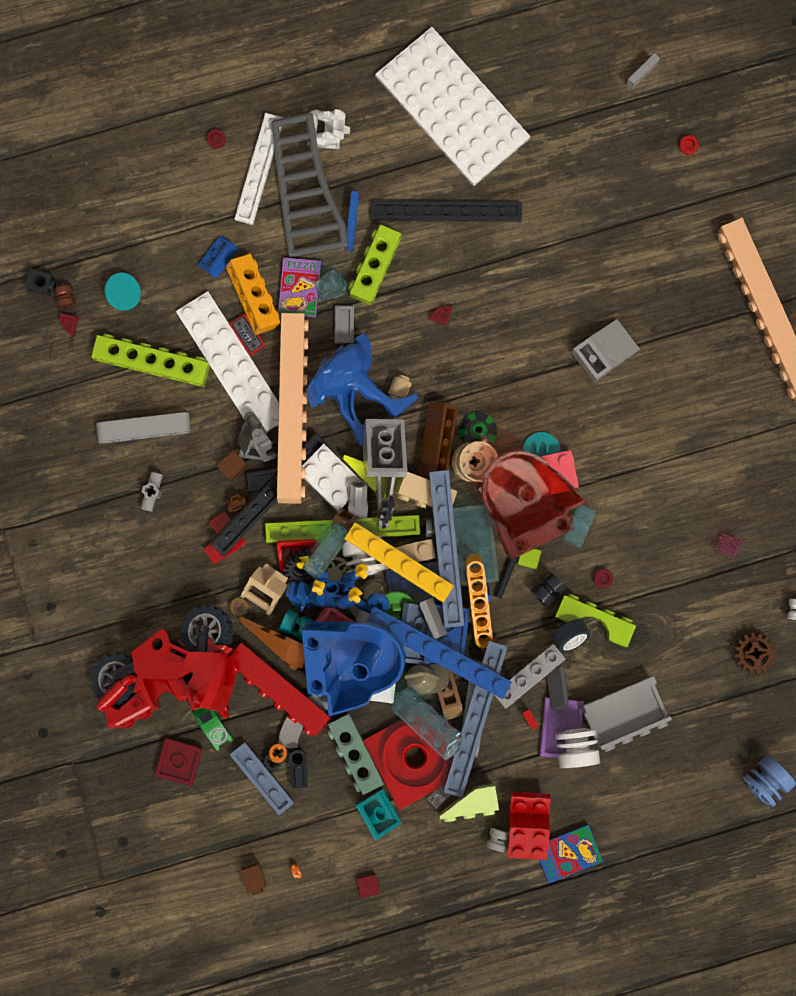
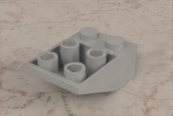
M617 319L575 347L572 355L595 383L639 351L640 348Z

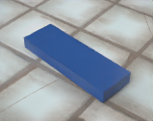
M356 191L351 192L347 227L348 245L345 247L346 251L351 252L354 249L359 205V193Z

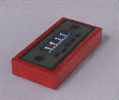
M245 314L229 324L249 356L266 346L260 336L254 334Z

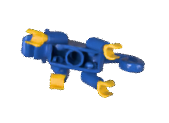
M309 556L299 557L302 562L297 563V567L299 569L309 568L308 570L316 575L315 580L311 585L303 581L300 583L292 581L288 584L286 596L291 601V604L302 612L309 609L312 604L321 608L339 607L340 609H347L354 605L367 613H371L372 609L376 607L386 612L390 604L389 599L384 594L377 592L370 594L367 602L360 599L359 595H362V592L354 586V581L360 577L362 579L367 577L365 571H368L369 568L364 563L358 564L355 570L343 575L341 581L329 580L327 571L312 563Z

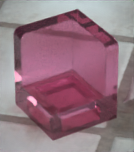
M722 533L715 552L731 559L736 558L743 540L740 538L735 539Z

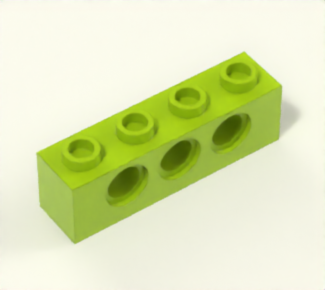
M380 225L379 229L374 230L371 237L373 243L371 247L367 246L364 253L365 261L363 264H359L356 271L358 274L356 281L352 280L348 289L351 291L350 296L370 306H372L401 240V233L383 225ZM379 244H384L387 246V249L385 251H379L377 250V246ZM372 261H377L379 263V266L377 268H371L369 266V263ZM364 278H369L372 280V283L365 286L361 281Z

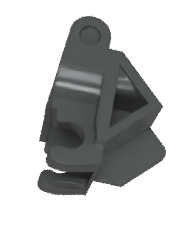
M254 412L246 413L244 416L246 422L243 423L237 439L241 447L239 457L253 460L259 459L264 462L274 459L277 456L275 451L266 453L267 450L272 449V442L268 438L267 431Z

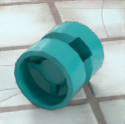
M288 609L279 632L288 636L292 634L294 639L303 642L302 629L307 622H313L314 620L306 616L299 617V613ZM296 624L300 625L299 629L295 628Z

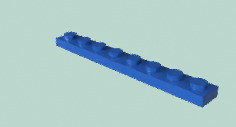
M376 607L372 609L366 622L384 626L396 635L402 645L501 699L505 697L512 683L510 680Z

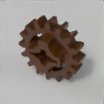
M750 633V638L747 635H743L744 641L737 640L739 647H734V650L738 651V653L734 654L733 657L739 659L736 665L742 664V671L748 669V674H752L754 670L755 674L759 675L760 670L767 672L766 666L773 667L770 661L776 660L772 653L777 651L771 649L774 643L767 642L769 640L768 636L762 639V633H758L756 637L754 633ZM759 642H761L766 649L760 647ZM748 643V648L746 651H743L744 646ZM754 650L762 652V654L756 656L747 655L754 652ZM764 656H767L765 662L762 664L761 660L764 658ZM744 658H747L749 661H751L752 666L747 664Z

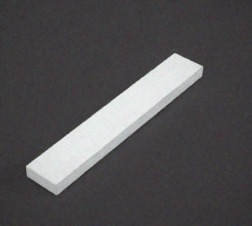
M265 113L234 218L235 221L250 225L254 224L275 152L271 122L283 117Z

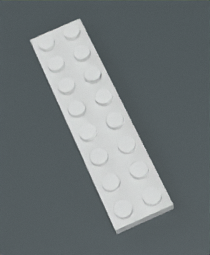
M209 292L204 293L177 310L178 316L243 418L246 413L254 412L267 432L279 425L278 400Z

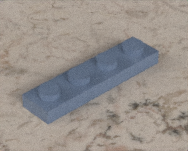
M246 742L230 754L278 815L294 803Z

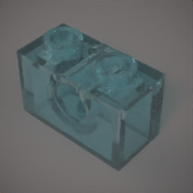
M578 504L562 541L581 548L596 515V511Z

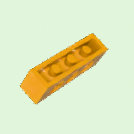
M251 254L230 260L226 265V269L254 334L257 335L275 329L280 324V315L274 309L272 297L265 288L264 278L258 272L256 260L252 258ZM244 274L248 275L250 279L245 278ZM251 291L256 292L258 297L254 296ZM259 308L263 309L265 314L261 313Z

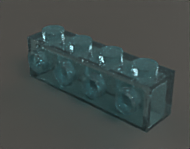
M408 686L394 696L392 710L441 757L447 760L460 750L463 739L461 733L454 729L443 716H440L430 704L426 703L416 691H413Z

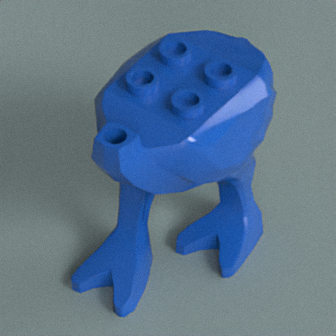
M364 333L354 340L355 344H349L345 348L341 346L334 352L331 359L327 357L321 361L320 366L317 368V373L306 390L307 400L311 408L322 404L326 398H334L339 406L340 415L349 423L360 447L363 445L364 425L359 422L354 411L355 391H358L365 399L373 400L383 405L392 419L413 405L414 401L419 398L417 394H413L400 399H391L373 383L367 375L372 362V347L370 339Z

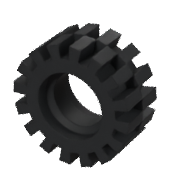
M298 548V552L294 549L292 554L289 552L287 557H285L286 577L288 576L290 581L293 579V581H299V583L305 581L308 584L309 580L313 582L316 575L308 570L309 568L299 569L296 565L302 562L299 557L309 556L312 563L320 566L318 555H314L312 550L308 552L307 548L302 551V548Z

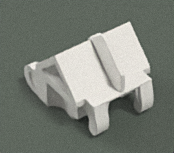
M337 109L331 112L311 111L314 116L318 147L340 149V140L344 139V134H350V127L345 126V113ZM319 119L324 121L325 132L317 134Z

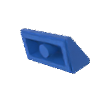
M219 236L198 266L214 278H217L238 251V248L229 240Z

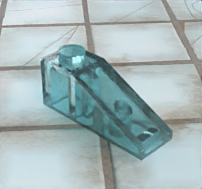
M338 521L332 523L322 532L302 568L316 580L319 579L345 544L346 540L344 538L349 531Z

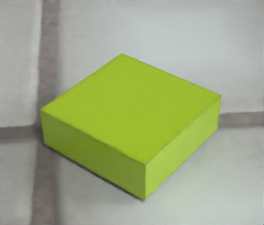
M522 546L518 565L537 569L541 550Z

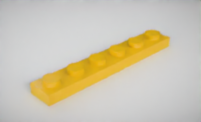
M357 523L353 524L344 538L353 546L442 603L454 587V585Z

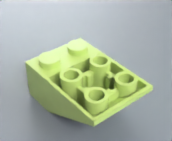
M487 784L471 788L462 798H458L439 813L440 819H444V822L455 821L456 817L459 816L469 819L476 817L475 814L482 813L483 816L495 814V810H499L495 785Z

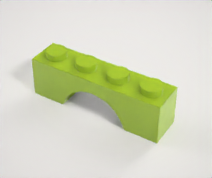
M572 594L562 597L554 618L566 623L583 617L596 618L604 625L608 641L624 648L628 647L636 628L632 624V620L625 617L621 619L614 617L615 613L607 609L600 611L596 609L597 605L588 601L585 604L578 601L579 598Z

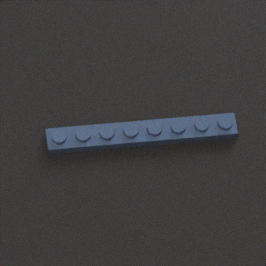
M449 470L429 472L439 576L454 585L442 603L445 628L464 626Z
M489 641L482 666L500 674L507 646ZM475 685L443 791L460 798L463 797L493 697L492 693Z

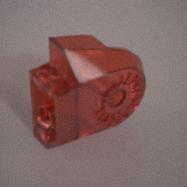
M512 450L498 455L488 465L482 477V500L505 554L512 560L573 530L572 522L574 520L568 511L588 502L560 472L553 469L539 456L525 450Z

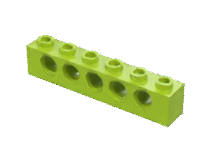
M97 335L91 356L95 361L205 387L210 368L205 358L196 356L195 359L188 358V355L185 353L177 352V354L169 353L170 350L159 347L156 350L152 349L151 345L140 343L139 346L132 344L133 341L122 338L119 341L115 340L112 335ZM113 347H119L117 354L112 355L110 353ZM137 351V357L129 359L130 352ZM149 356H156V361L153 364L147 363ZM168 360L175 361L172 368L165 367ZM186 365H193V370L190 373L184 372Z

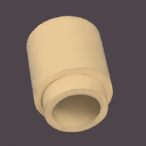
M403 375L395 376L388 390V397L391 399L407 397L412 385L409 382L410 379Z

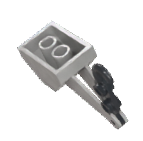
M366 419L363 440L364 470L367 477H375L378 529H388L389 521L392 520L395 509V499L392 496L395 477H406L405 425L403 419ZM381 477H388L385 501H382Z

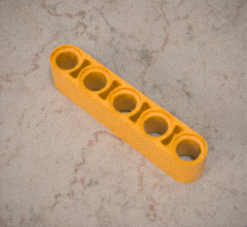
M470 554L465 559L473 632L476 645L480 648H487L488 642H493L485 569L480 555ZM473 563L479 564L476 568L470 567ZM476 581H480V582H481L480 585H477V586L472 585V584H473L474 582H476ZM477 599L483 600L481 603H475ZM479 617H485L482 621L477 620ZM483 634L487 635L485 638H479Z

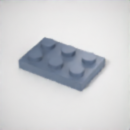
M404 603L402 622L427 635L428 624L420 605ZM403 645L406 653L405 662L430 665L429 662H424V656Z

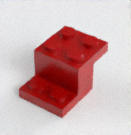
M511 792L508 820V858L547 860L550 836L549 811L551 794Z

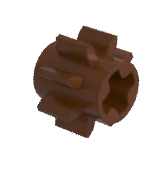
M242 494L231 496L232 501L228 502L230 513L235 516L249 501V498L246 495L242 496Z

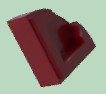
M446 305L436 309L430 315L429 320L447 325L452 306Z
M60 313L59 320L63 329L68 334L75 336L79 317Z

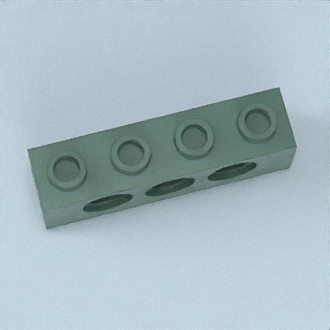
M350 714L328 724L327 732L331 740H336L338 746L335 748L339 756H344L347 762L344 764L346 771L349 775L353 774L356 780L353 782L356 791H361L364 795L384 785ZM342 732L350 733V742L344 743L341 741L340 735ZM353 749L358 750L360 753V757L357 760H352L349 757V752ZM360 767L368 769L369 774L367 777L361 778L358 775L357 771Z

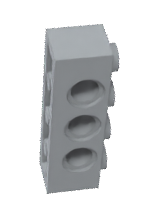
M551 644L509 679L512 683L503 699L494 695L504 709H507L565 660L564 656L554 644Z

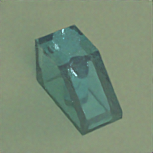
M333 270L328 271L314 283L320 301L340 298L347 292V284L343 279L342 273Z

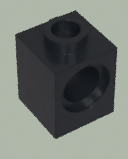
M29 269L25 288L30 292L51 296V292H54V288H56V281L52 274ZM45 279V285L38 287V282Z

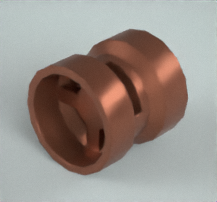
M63 285L54 288L55 296L58 299L56 302L58 309L76 306L75 298L72 296L74 292L73 286Z

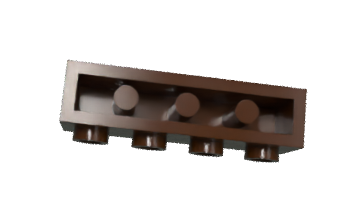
M429 402L417 476L430 480L429 472L447 471L449 469L458 406L445 402Z

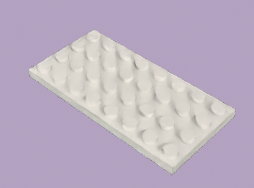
M433 27L428 29L375 74L376 78L473 186L530 139V135Z

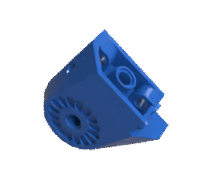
M307 622L302 629L308 694H314L315 696L327 695L329 716L367 705L374 694L392 687L403 673L406 657L403 645L396 635L384 626L370 622Z

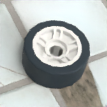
M576 619L558 628L552 635V640L560 653H567L582 646L589 639L591 633L583 620Z

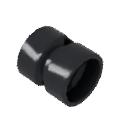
M549 571L542 578V583H537L530 591L548 608L555 601V596H560L567 588Z

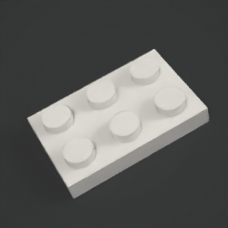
M325 444L302 465V467H306V479L304 480L337 512L350 500L351 482L360 480Z

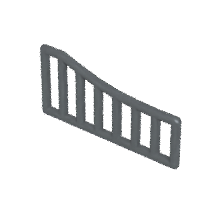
M309 112L273 120L271 126L288 256L297 257L346 247L348 245L346 225L335 204L323 172L313 114ZM307 121L308 132L280 137L279 127ZM309 140L310 151L283 156L282 145ZM313 158L315 169L285 175L284 164ZM318 177L320 187L292 193L287 192L286 182ZM320 194H324L327 205L290 212L289 201ZM332 212L336 220L333 223L292 230L291 219ZM339 230V241L298 249L294 247L293 238Z

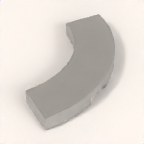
M313 694L308 697L323 711L328 710L327 695L315 696ZM287 717L282 726L278 744L283 745L285 748H298L299 737L304 726L299 722L295 724Z

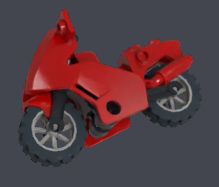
M201 605V607H195L192 609V612L186 614V619L181 623L183 625L182 629H180V634H182L181 640L169 639L167 631L159 630L132 651V657L122 653H111V655L103 656L102 660H98L97 666L92 669L93 676L90 677V682H92V691H95L94 695L99 698V703L96 707L98 710L104 711L106 715L107 727L112 729L124 727V729L135 725L134 721L140 718L144 720L151 717V712L161 708L159 695L166 692L172 693L180 701L189 703L192 710L205 708L217 711L224 718H229L228 711L230 709L228 702L235 682V658L227 657L233 650V648L228 647L232 643L233 639L231 638L234 635V629H232L234 625L232 620L229 619L230 616L217 607ZM207 618H213L214 620L208 626ZM203 620L204 626H198L199 622ZM216 623H218L219 630L212 629ZM156 639H158V640L156 641V643H155V649H154L153 643H154V641H155Z

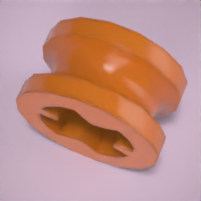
M281 744L273 745L269 751V757L275 763L283 762L287 756V750ZM275 749L283 751L281 758L273 756Z

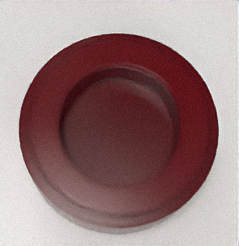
M213 129L208 133L207 142L211 148L221 149L225 145L226 137L223 131Z
M601 569L594 574L593 582L598 588L604 589L612 584L613 576L610 571Z

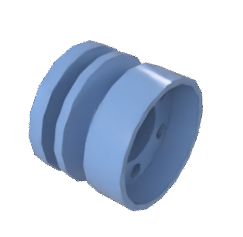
M766 755L758 762L762 772L759 773L751 769L750 773L755 779L748 774L743 779L751 792L759 800L773 808L776 803L771 796L780 801L782 798L777 790L780 789L788 793L796 786V782L776 760Z

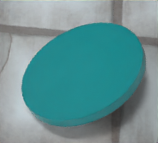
M117 273L112 275L105 284V297L113 308L127 311L138 304L141 290L133 276L127 273Z
M538 432L529 436L522 449L525 462L534 469L533 458L561 452L557 439L545 432Z

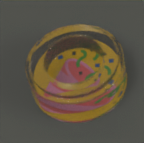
M237 597L230 602L229 609L234 616L242 617L249 611V604L245 599Z

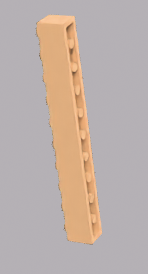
M740 218L721 226L718 231V239L721 244L724 243L726 257L733 263V272L742 283L741 290L750 301L748 302L750 310L756 314L757 326L765 334L764 341L773 352L772 359L781 370L779 371L781 379L787 383V392L790 398L796 402V335L744 220Z
M281 313L278 503H302V498H305V486H302V479H306V467H302V460H306V448H303V441H306V430H303V423H307V411H303V404H307V393H304V386H307L308 377L307 374H304V368H308V356H304L305 349H308V338H305V331L309 330V321L305 320L304 313Z

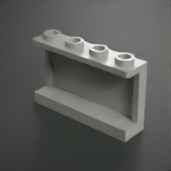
M654 676L645 678L580 706L589 729L596 730L597 735L592 737L598 741L596 743L598 750L610 751L616 748L615 744L622 742V744L633 741V736L639 734L642 737L651 733L650 729L654 727L661 729L668 726L667 722L671 721L672 718L667 715L655 684L657 682Z

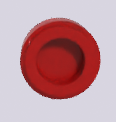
M692 135L684 136L679 143V149L684 155L694 154L699 146L698 140Z

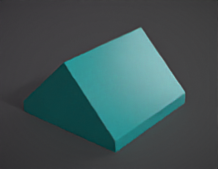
M383 789L356 804L375 841L402 824Z

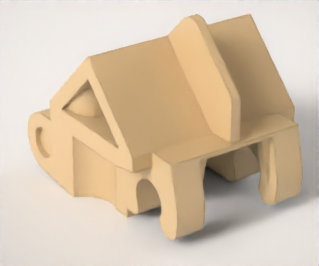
M266 563L263 568L259 566L250 577L240 597L243 599L247 598L267 611L266 614L270 615L288 587L286 584L289 580L288 576L286 577L285 574L282 575L273 569L269 563ZM252 586L273 598L271 605L250 592Z

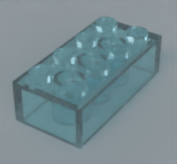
M490 504L453 508L460 586H468L465 559L470 554H478L482 558L486 583L499 582ZM473 563L470 567L476 568L479 564ZM476 581L472 585L481 584V582Z

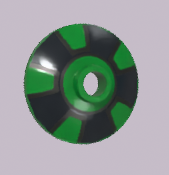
M482 412L471 413L460 424V438L463 443L476 441L492 445L497 436L496 423L488 414ZM481 427L482 432L476 433L475 428Z

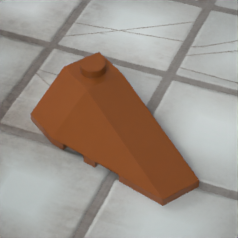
M239 617V621L283 661L287 662V667L296 671L298 668L303 669L305 658L302 643L244 617Z

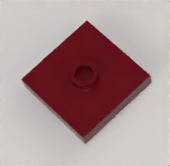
M165 738L154 776L193 786L203 748Z

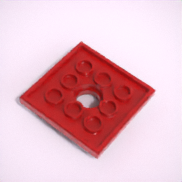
M431 704L363 740L399 810L446 784L456 749ZM418 747L423 750L425 760L420 766L414 767L407 763L406 753L409 749Z

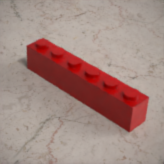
M240 643L230 655V657L235 658V673L238 674L240 672L245 676L243 680L250 686L256 685L259 688L257 692L267 699L269 696L274 701L272 704L278 710L282 711L284 709L288 712L287 717L295 724L297 722L301 723L304 726L302 730L309 736L312 734L318 736L332 719V717L245 644Z

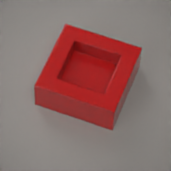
M530 709L521 712L531 730L539 727Z

